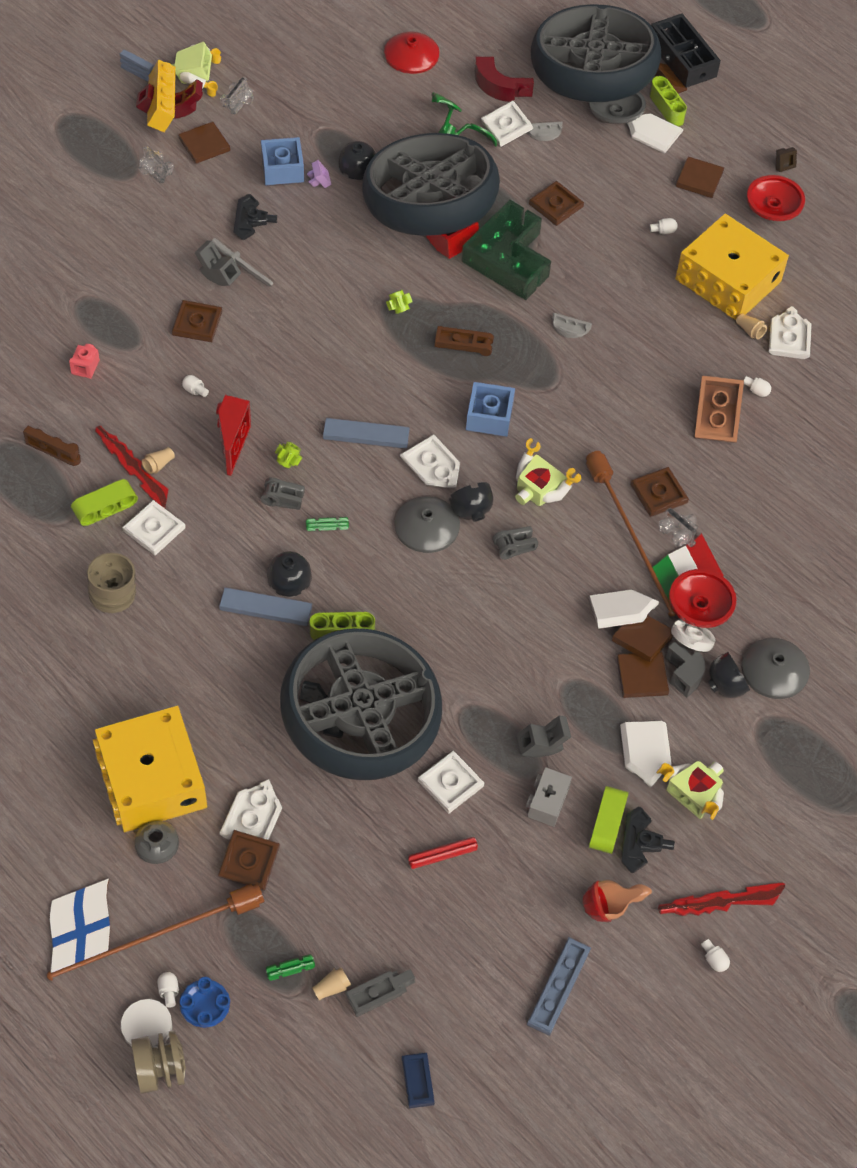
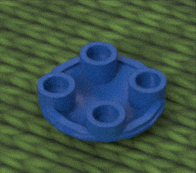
M202 977L188 985L181 994L179 1001L181 1014L187 1022L196 1027L207 1028L215 1026L223 1021L229 1012V994L221 984L211 980L209 977Z

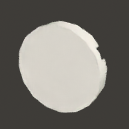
M681 619L677 620L671 629L675 639L688 648L707 652L714 646L715 637L707 628H698Z
M152 999L139 1000L131 1004L124 1012L121 1020V1032L130 1046H132L131 1039L149 1036L153 1047L158 1046V1033L163 1034L165 1043L169 1038V1031L172 1030L171 1015L167 1007L159 1001Z

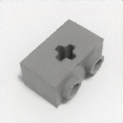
M545 767L543 774L537 775L534 788H537L535 795L530 794L526 804V808H529L528 818L555 827L569 791L572 777Z

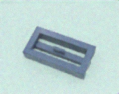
M123 50L120 53V57H122L120 59L122 63L121 68L148 82L149 74L154 65Z

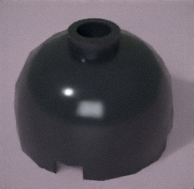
M354 141L346 144L339 156L340 172L347 174L350 179L362 180L367 165L376 154L374 149L363 141Z
M487 482L477 483V488H471V485L452 493L449 501L455 514L466 520L472 519L473 522L484 519L485 514L490 511L493 505V493L490 484Z
M287 551L276 555L271 560L267 571L269 586L282 596L291 597L301 594V591L306 587L308 588L311 583L312 574L309 562L297 552Z
M729 652L721 654L713 660L709 668L711 679L708 680V683L714 693L719 691L724 697L737 698L750 691L745 678L741 675L738 666Z

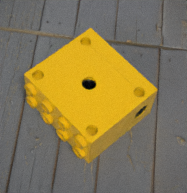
M725 213L681 252L675 279L710 302L713 306L722 310L729 317L737 320L740 314L746 315L782 281L789 255Z
M178 706L95 729L97 738L92 740L96 757L100 764L104 784H106L116 824H122L124 833L141 828L151 821H165L207 808L205 786Z

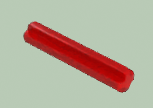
M470 837L408 856V862L411 869L470 853L477 850V841L475 837Z

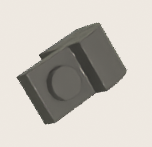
M206 241L195 252L202 265L199 270L207 279L217 285L230 286L241 274L232 257H222L213 241Z
M674 642L668 647L665 657L677 668L673 672L670 684L687 698L701 683L705 671V661L700 652L696 651L691 656L686 648Z
M559 715L546 726L530 724L516 736L522 756L543 757L554 755L564 750L563 743L571 738V733L566 716Z

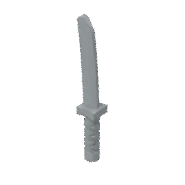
M216 238L212 240L217 250L222 252L223 255L232 257L235 263L265 285H273L271 280L243 261L238 251L234 253Z

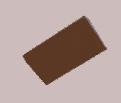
M660 63L655 77L663 76L668 79L678 94L687 91V88H685L669 66Z

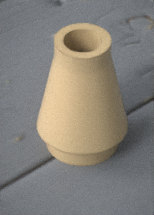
M743 313L736 320V324L752 339H760L766 333L767 326L762 320Z
M167 447L163 450L146 454L144 459H142V466L147 473L157 474L168 462L175 458L174 452L171 448Z
M334 968L312 989L320 1001L325 997L346 991V988L351 983L342 968L337 970Z

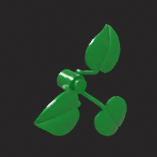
M432 92V102L446 104L449 108L444 125H442L438 133L459 135L469 128L485 135L492 140L495 147L497 146L495 137L489 131L473 123H467L455 132L456 127L449 124L453 109L458 112L462 110L454 102L438 93Z

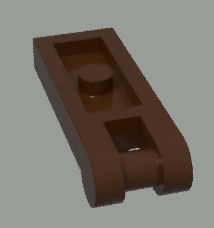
M438 326L435 347L476 352L483 356H490L494 336L487 332Z
M27 426L24 429L23 434L27 445L69 465L77 466L80 464L81 457L77 444L64 443L60 438L47 435L38 428L35 429Z

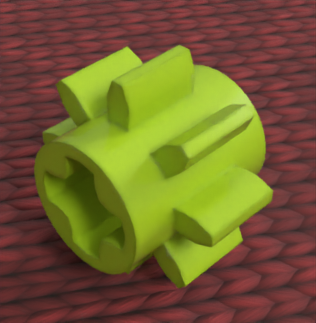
M402 289L389 294L390 300L386 301L389 311L394 310L395 314L410 309L408 304L413 301L410 293L404 294Z
M292 442L283 443V445L279 444L274 452L278 457L276 461L286 468L298 466L303 458L299 453L301 449Z

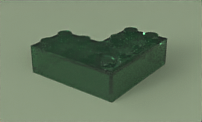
M509 200L463 245L462 262L522 299L527 300L536 291L537 287H540L549 277L551 260L528 247L540 235L542 218L527 210L525 212L524 225H522L524 207Z

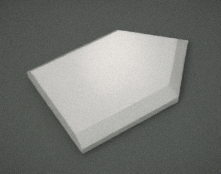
M651 113L643 114L636 120L627 123L633 139L664 154L683 132L682 128Z
M793 306L786 309V312L771 318L769 353L776 356L806 359L810 357L811 323L797 314L798 311Z
M435 435L430 436L400 454V457L426 485L456 489L460 462Z
M634 590L589 596L598 629L643 622L647 614L659 604V601Z
M645 721L620 724L625 768L637 774L644 780V783L652 787L662 775L661 773H656L663 763L672 765L666 723L663 721Z
M269 779L261 782L260 785L237 792L221 828V836L230 840L233 830H237L269 840L282 810L281 803L277 799Z

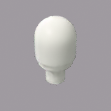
M673 218L658 220L657 224H650V232L659 231V234L662 235L672 234L677 230V222Z
M194 375L184 377L182 386L192 395L200 394L203 397L208 395L209 390L204 387V383Z
M748 376L745 377L744 384L751 387L750 391L760 397H766L770 394L771 385L769 382L757 377L755 380Z
M709 939L704 941L701 945L707 952L705 957L709 965L717 972L727 970L730 960L724 950L719 946L715 947Z
M164 972L157 980L158 991L161 998L165 999L166 1007H174L176 1005L175 997L179 991L177 977L171 972Z

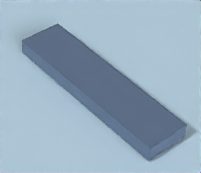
M326 418L323 439L407 449L410 427Z
M224 588L219 608L222 611L308 626L312 603Z
M570 937L568 938L528 1020V1026L549 1036L551 1035L591 947Z

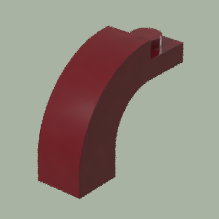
M494 57L475 58V79L478 86L487 95L505 102L514 101L515 97L533 96V78H511L504 76L497 71Z
M196 79L186 89L175 93V115L173 119L188 116L196 111V104L203 95V82ZM149 83L137 95L136 107L145 113L148 112L154 95L153 85Z

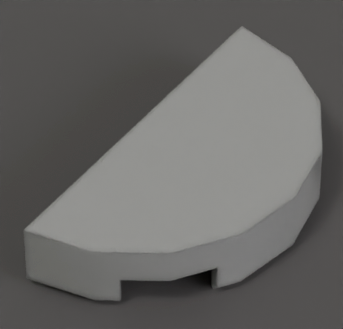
M563 122L533 123V129L527 132V134L539 141L554 140L561 134Z
M553 313L552 317L554 329L560 335L568 338L582 337L589 332L592 323Z

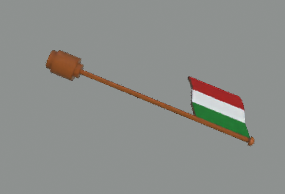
M594 451L587 455L586 466L594 482L605 483L669 610L668 615L671 617L675 616L676 614L670 604L669 592L672 583L679 575L693 569H706L724 576L701 533L690 544L668 554L652 567L609 483L614 472L605 454H602L601 451Z

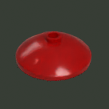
M410 31L397 34L389 39L384 48V56L387 63L395 70L403 73L417 74L428 71L439 60L440 51L437 43L429 36L419 32Z
M767 175L757 178L750 184L746 196L749 207L760 217L771 221L793 219L802 212L805 205V194L801 187L793 180L778 175Z
M693 569L682 573L674 580L669 592L670 604L675 614L684 622L696 627L712 628L719 626L730 619L736 607V593L730 582L720 574L706 569Z

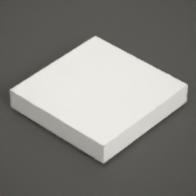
M514 101L481 118L482 124L495 137L500 147L533 129L530 121Z
M154 500L123 526V532L153 555L159 553L185 529V524Z
M454 751L450 752L418 777V782L448 814L484 787V782Z

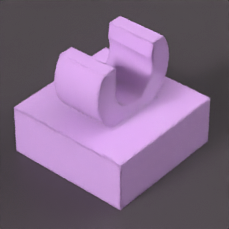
M319 160L313 162V170L307 173L311 179L309 183L313 187L319 184L324 188L330 186L331 181L328 170Z

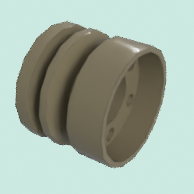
M118 553L101 554L92 560L88 566L87 580L89 599L93 606L107 613L122 612L129 608L136 596L134 564L129 558Z
M175 1030L169 1031L170 1043L164 1044L163 1034L158 1033V1046L154 1047L149 1036L131 1039L141 1094L158 1090V1078L164 1077L168 1088L172 1087L170 1075L174 1074L177 1076L178 1086L185 1084V1059L182 1044Z

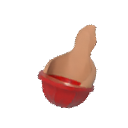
M610 880L595 881L583 896V907L592 919L601 922H611L613 919L622 916L630 903L642 901L652 893V890L642 884L624 888Z

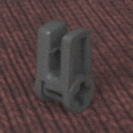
M272 477L265 480V492L262 493L260 498L262 503L268 506L300 510L305 493L304 486Z
M531 526L503 530L496 533L492 538L493 543L500 550L499 556L501 559H509L534 551L539 543L537 538H531L533 534Z

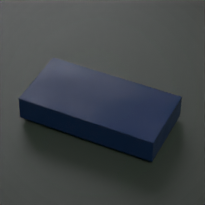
M427 1052L402 1056L409 1109L434 1105L435 1101Z

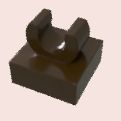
M794 147L776 150L777 171L783 172L796 168L797 150Z

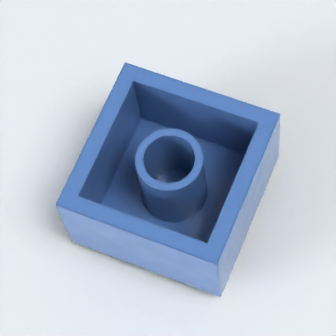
M300 137L261 140L265 185L304 182V163Z
M473 382L466 430L508 437L515 388Z

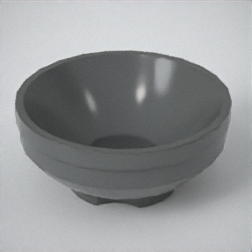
M163 821L146 823L138 830L135 837V850L138 856L151 864H160L170 860L176 854L179 847V838L176 830L170 824ZM154 831H158L163 834V838L159 842H151L149 835Z

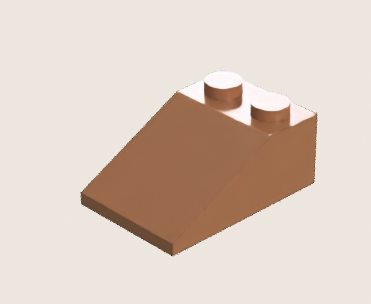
M702 376L694 438L737 443L744 380Z

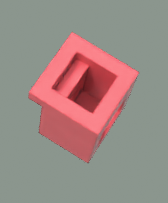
M91 344L78 345L73 357L69 360L71 374L91 379L100 360L98 349Z

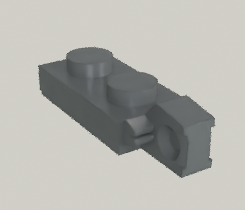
M411 969L401 974H398L397 971H388L347 991L345 995L356 1017L402 996V994L407 992L406 987L415 983V976Z

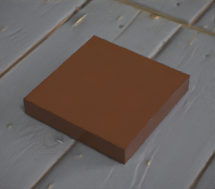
M214 122L179 134V140L195 164L230 151V145Z
M688 156L676 187L713 198L725 167Z
M555 181L529 200V205L557 226L583 208L584 202L558 181Z
M182 300L172 329V335L212 343L223 312L222 307Z
M669 467L631 480L630 485L650 517L687 504L689 498Z
M647 615L643 622L623 625L613 635L612 641L651 662L674 636L671 633L670 627Z
M659 652L651 662L636 654H618L617 662L623 698L666 696L669 694L663 652Z
M233 830L218 876L243 885L252 884L253 886L258 884L260 890L265 891L280 843Z

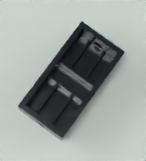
M683 13L651 24L660 42L661 58L685 88L717 77L721 60Z

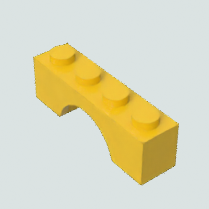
M158 60L148 79V84L150 83L154 86V95L147 112V126L165 133L175 115L176 67L170 63Z

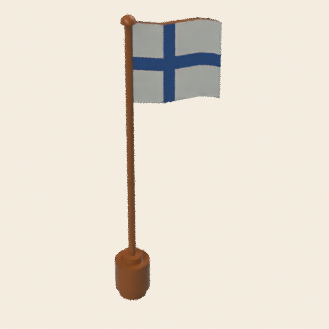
M109 879L52 900L50 911L53 953L51 972L48 971L47 979L52 981L53 977L228 908L231 913L236 911L237 915L260 907L259 904L265 902L258 884L253 886L249 884L229 892L230 897L226 899L227 904L111 950H109L110 919L107 904Z

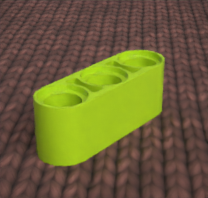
M656 76L652 80L650 98L666 121L679 127L684 123L687 106L668 79L663 76Z
M122 479L76 499L71 504V508L80 524L88 526L133 506L137 502L138 497L128 480Z
M369 612L315 613L309 621L310 636L313 640H316L328 633L343 629L375 630V617Z
M609 786L605 787L589 848L612 854L629 792Z

